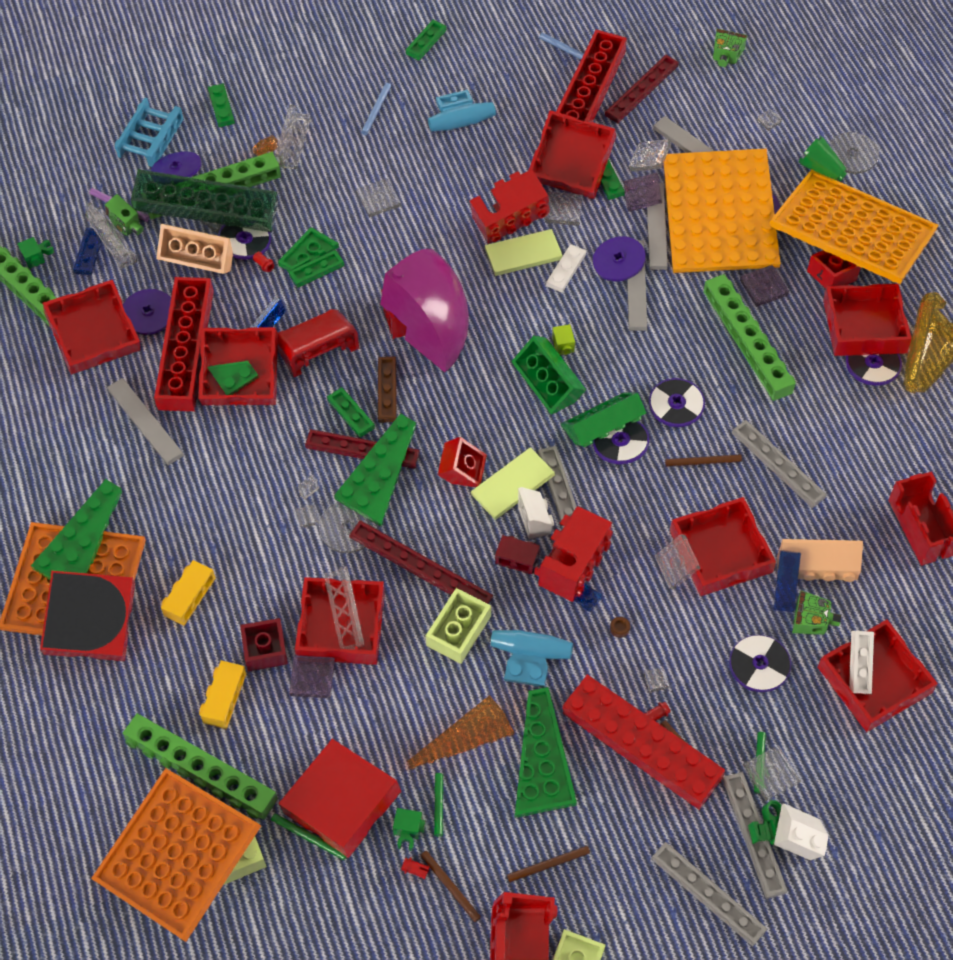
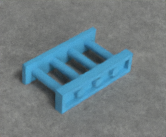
M144 97L119 140L115 142L117 156L121 158L125 151L143 155L147 158L148 166L152 167L161 158L183 121L181 108L175 106L172 112L169 113L150 108L148 98ZM149 114L166 119V122L159 125L144 119ZM142 126L159 131L157 136L152 137L137 131ZM134 138L151 143L152 145L148 149H143L129 144Z

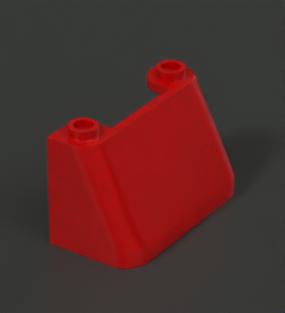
M330 309L317 317L278 332V352L293 377L302 374V366H309L310 359L339 346L342 351L346 347L351 352L360 349L358 333L355 327L337 309Z
M503 892L492 905L490 960H549V924L557 916L555 898Z

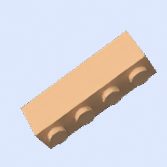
M161 224L156 259L222 274L231 271L233 251L230 238Z
M782 539L777 555L778 578L785 580L804 579L806 581L823 579L825 581L844 580L852 582L858 580L861 572L863 541Z

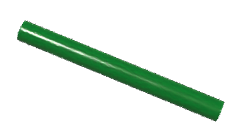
M276 813L273 814L272 822L342 860L347 858L327 844L322 838Z

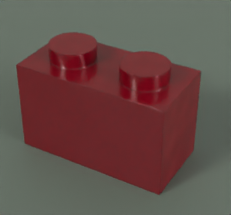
M502 535L495 554V564L533 575L540 554V546L532 541L525 542L518 540L514 536Z

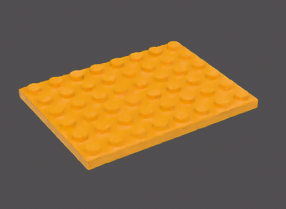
M767 148L663 154L673 273L780 268L777 230L769 226L770 220L775 214Z
M814 170L809 171L769 223V226L778 231L787 233L794 238L807 242L809 245L816 246L825 252L834 254L843 260L854 263L898 284L902 283L939 226Z

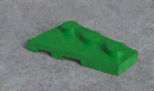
M310 227L278 261V265L289 272L339 248V243Z

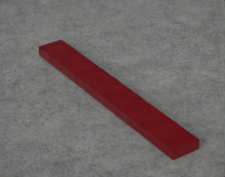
M359 520L349 534V538L450 595L457 588L487 604L493 599V595L361 520Z

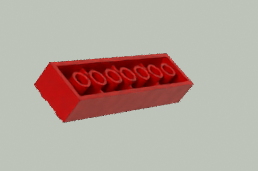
M595 30L556 112L585 122L594 121L626 53V37Z
M175 277L154 396L158 410L195 412L199 388V373L202 365L200 354L201 328H208L214 293L211 278Z
M588 674L563 704V715L698 810L702 808L724 777V768Z

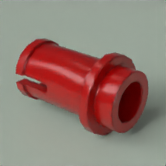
M261 252L254 254L253 261L260 265L264 272H271L274 269L272 259H268Z
M659 702L658 706L644 714L657 721L664 716L668 717L671 710L666 702Z
M410 857L409 859H404L401 870L405 871L404 874L410 873L425 880L430 866L413 861Z

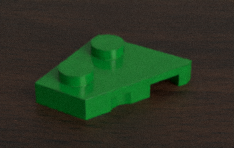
M249 361L208 367L226 395L235 394L259 378Z

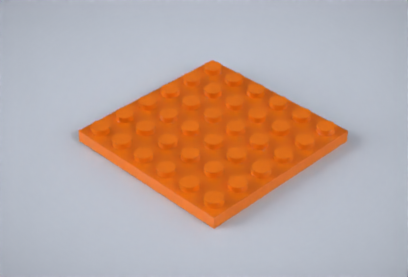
M31 522L0 619V630L42 636L50 580L33 570L31 565L64 526ZM104 531L102 542L87 574L133 577L135 581L146 541L145 536Z
M165 768L91 879L187 942L259 831L261 825Z

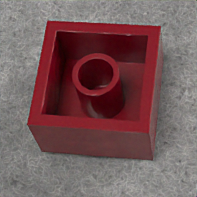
M280 618L240 625L244 658L248 672L288 664Z

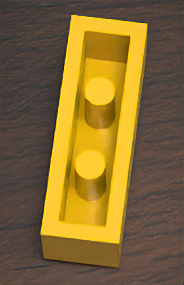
M192 560L190 565L184 568L180 580L174 583L169 596L163 599L161 603L163 615L185 626L216 579L213 569Z
M221 660L219 666L215 667L213 683L208 686L206 691L205 704L202 703L199 710L203 724L227 729L247 675L244 666Z

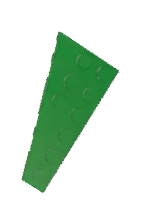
M400 413L335 493L334 499L382 527L408 446L411 443L416 428V422Z
M105 479L32 563V569L49 580L51 578V571L87 573L98 552L105 528L107 529L110 516L122 493L121 488Z
M549 687L528 691L514 818L577 806Z

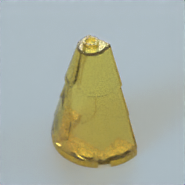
M938 292L925 294L917 310L910 352L907 354L903 383L906 386L905 389L911 393H925L953 362V323H950L939 311V309H944L947 302Z

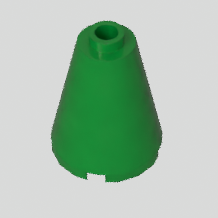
M819 136V139H816L804 152L806 156L798 161L802 166L840 182L847 175L845 172L847 168L822 136Z

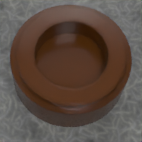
M616 617L611 621L610 632L615 637L623 638L630 632V622L624 617Z

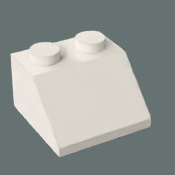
M523 487L518 488V509L529 540L551 534L554 521L552 515H548L547 500L543 499L538 491Z
M782 804L774 845L808 860L825 856L828 834L821 820L791 806Z

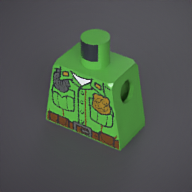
M717 28L713 59L718 61L719 66L726 67L728 63L736 64L745 49L747 35Z
M118 194L104 204L107 222L126 236L132 232L136 235L142 233L144 227L139 224L137 211Z
M800 591L797 598L792 633L823 635L826 633L828 624L840 626L841 615L830 613L831 601Z

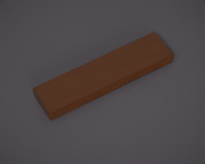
M396 356L378 357V422H394L397 418Z

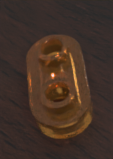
M274 135L266 137L256 143L252 152L256 156H260L269 151H275L278 147V140Z

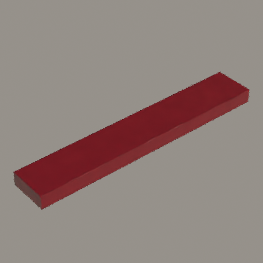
M665 54L605 111V116L619 123L678 67L679 62Z
M310 429L305 448L364 459L377 442ZM408 448L402 467L416 469L420 450Z

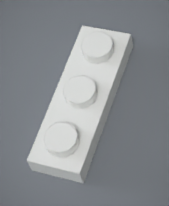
M570 244L547 280L546 286L562 293L586 256V250Z
M851 631L849 688L853 693L872 694L874 632Z

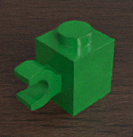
M32 237L17 243L29 269L45 263L43 254L51 255L54 253L49 240L37 244L35 238Z
M402 808L396 809L393 834L400 836L397 842L398 849H401L403 842H409V851L413 850V838L419 839L420 832L424 833L426 820H423L422 812Z

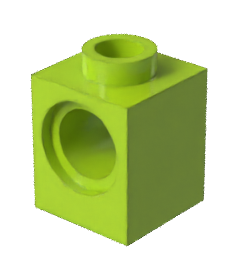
M571 325L552 327V340L559 355H568L575 352V339Z

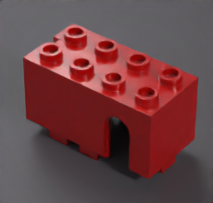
M533 170L523 174L517 171L509 175L511 180L504 182L501 179L493 183L495 188L490 191L497 201L493 205L496 213H491L487 209L480 195L469 201L472 218L488 244L497 242L501 237L513 234L517 229L523 226L526 227L533 221L542 219L550 213L548 205L549 196Z
M932 471L896 481L888 499L921 566L935 562L939 556L942 559L953 556V511L947 497L943 493L939 494L936 503H934L932 490L936 484V479Z
M579 506L575 508L571 516L564 515L560 522V525H563L564 528L562 531L556 529L551 536V540L555 541L552 546L554 548L549 557L546 556L540 568L537 566L534 574L539 576V586L571 602H574L577 596L580 597L585 588L583 586L584 583L591 580L594 573L592 570L595 566L598 567L603 558L601 555L604 551L607 552L611 545L610 539L613 535L611 521Z

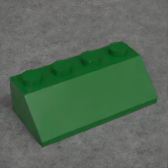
M533 335L511 361L550 414H555L574 404L586 391V388L546 337Z
M623 392L562 422L561 426L575 445L586 447L593 443L592 440L598 437L599 439L607 437L609 432L614 429L615 431L626 427L625 424L630 421L634 423L641 420V416L646 414V410L638 393Z

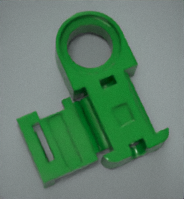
M771 800L762 807L763 824L753 821L748 825L752 844H756L758 841H770V844L774 845L782 807L778 801ZM769 806L776 810L777 816H773L770 813Z

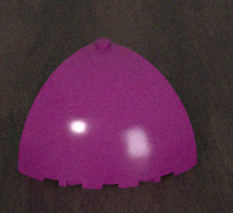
M422 249L407 256L385 273L380 305L393 313L399 321L407 326L405 340L442 371L446 372L456 362L465 345L469 326L467 299L459 278L447 261L433 249Z

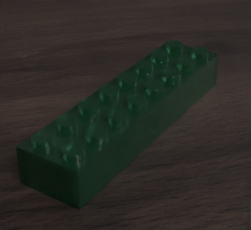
M138 169L131 196V204L135 211L272 232L278 205V192Z

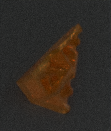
M489 695L409 759L407 764L411 769H415L416 766L425 763L430 764L437 759L448 758L475 749L479 745L496 742L497 739L506 736L511 737L515 732L503 710Z

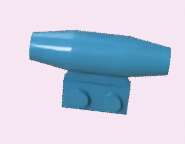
M468 89L436 97V103L441 113L429 117L428 125L432 132L453 130L477 124L495 116V106L493 102L473 103Z
M493 630L491 636L492 647L512 653V656L507 661L504 680L508 682L545 688L548 673L546 659H571L573 643L551 635L521 630Z

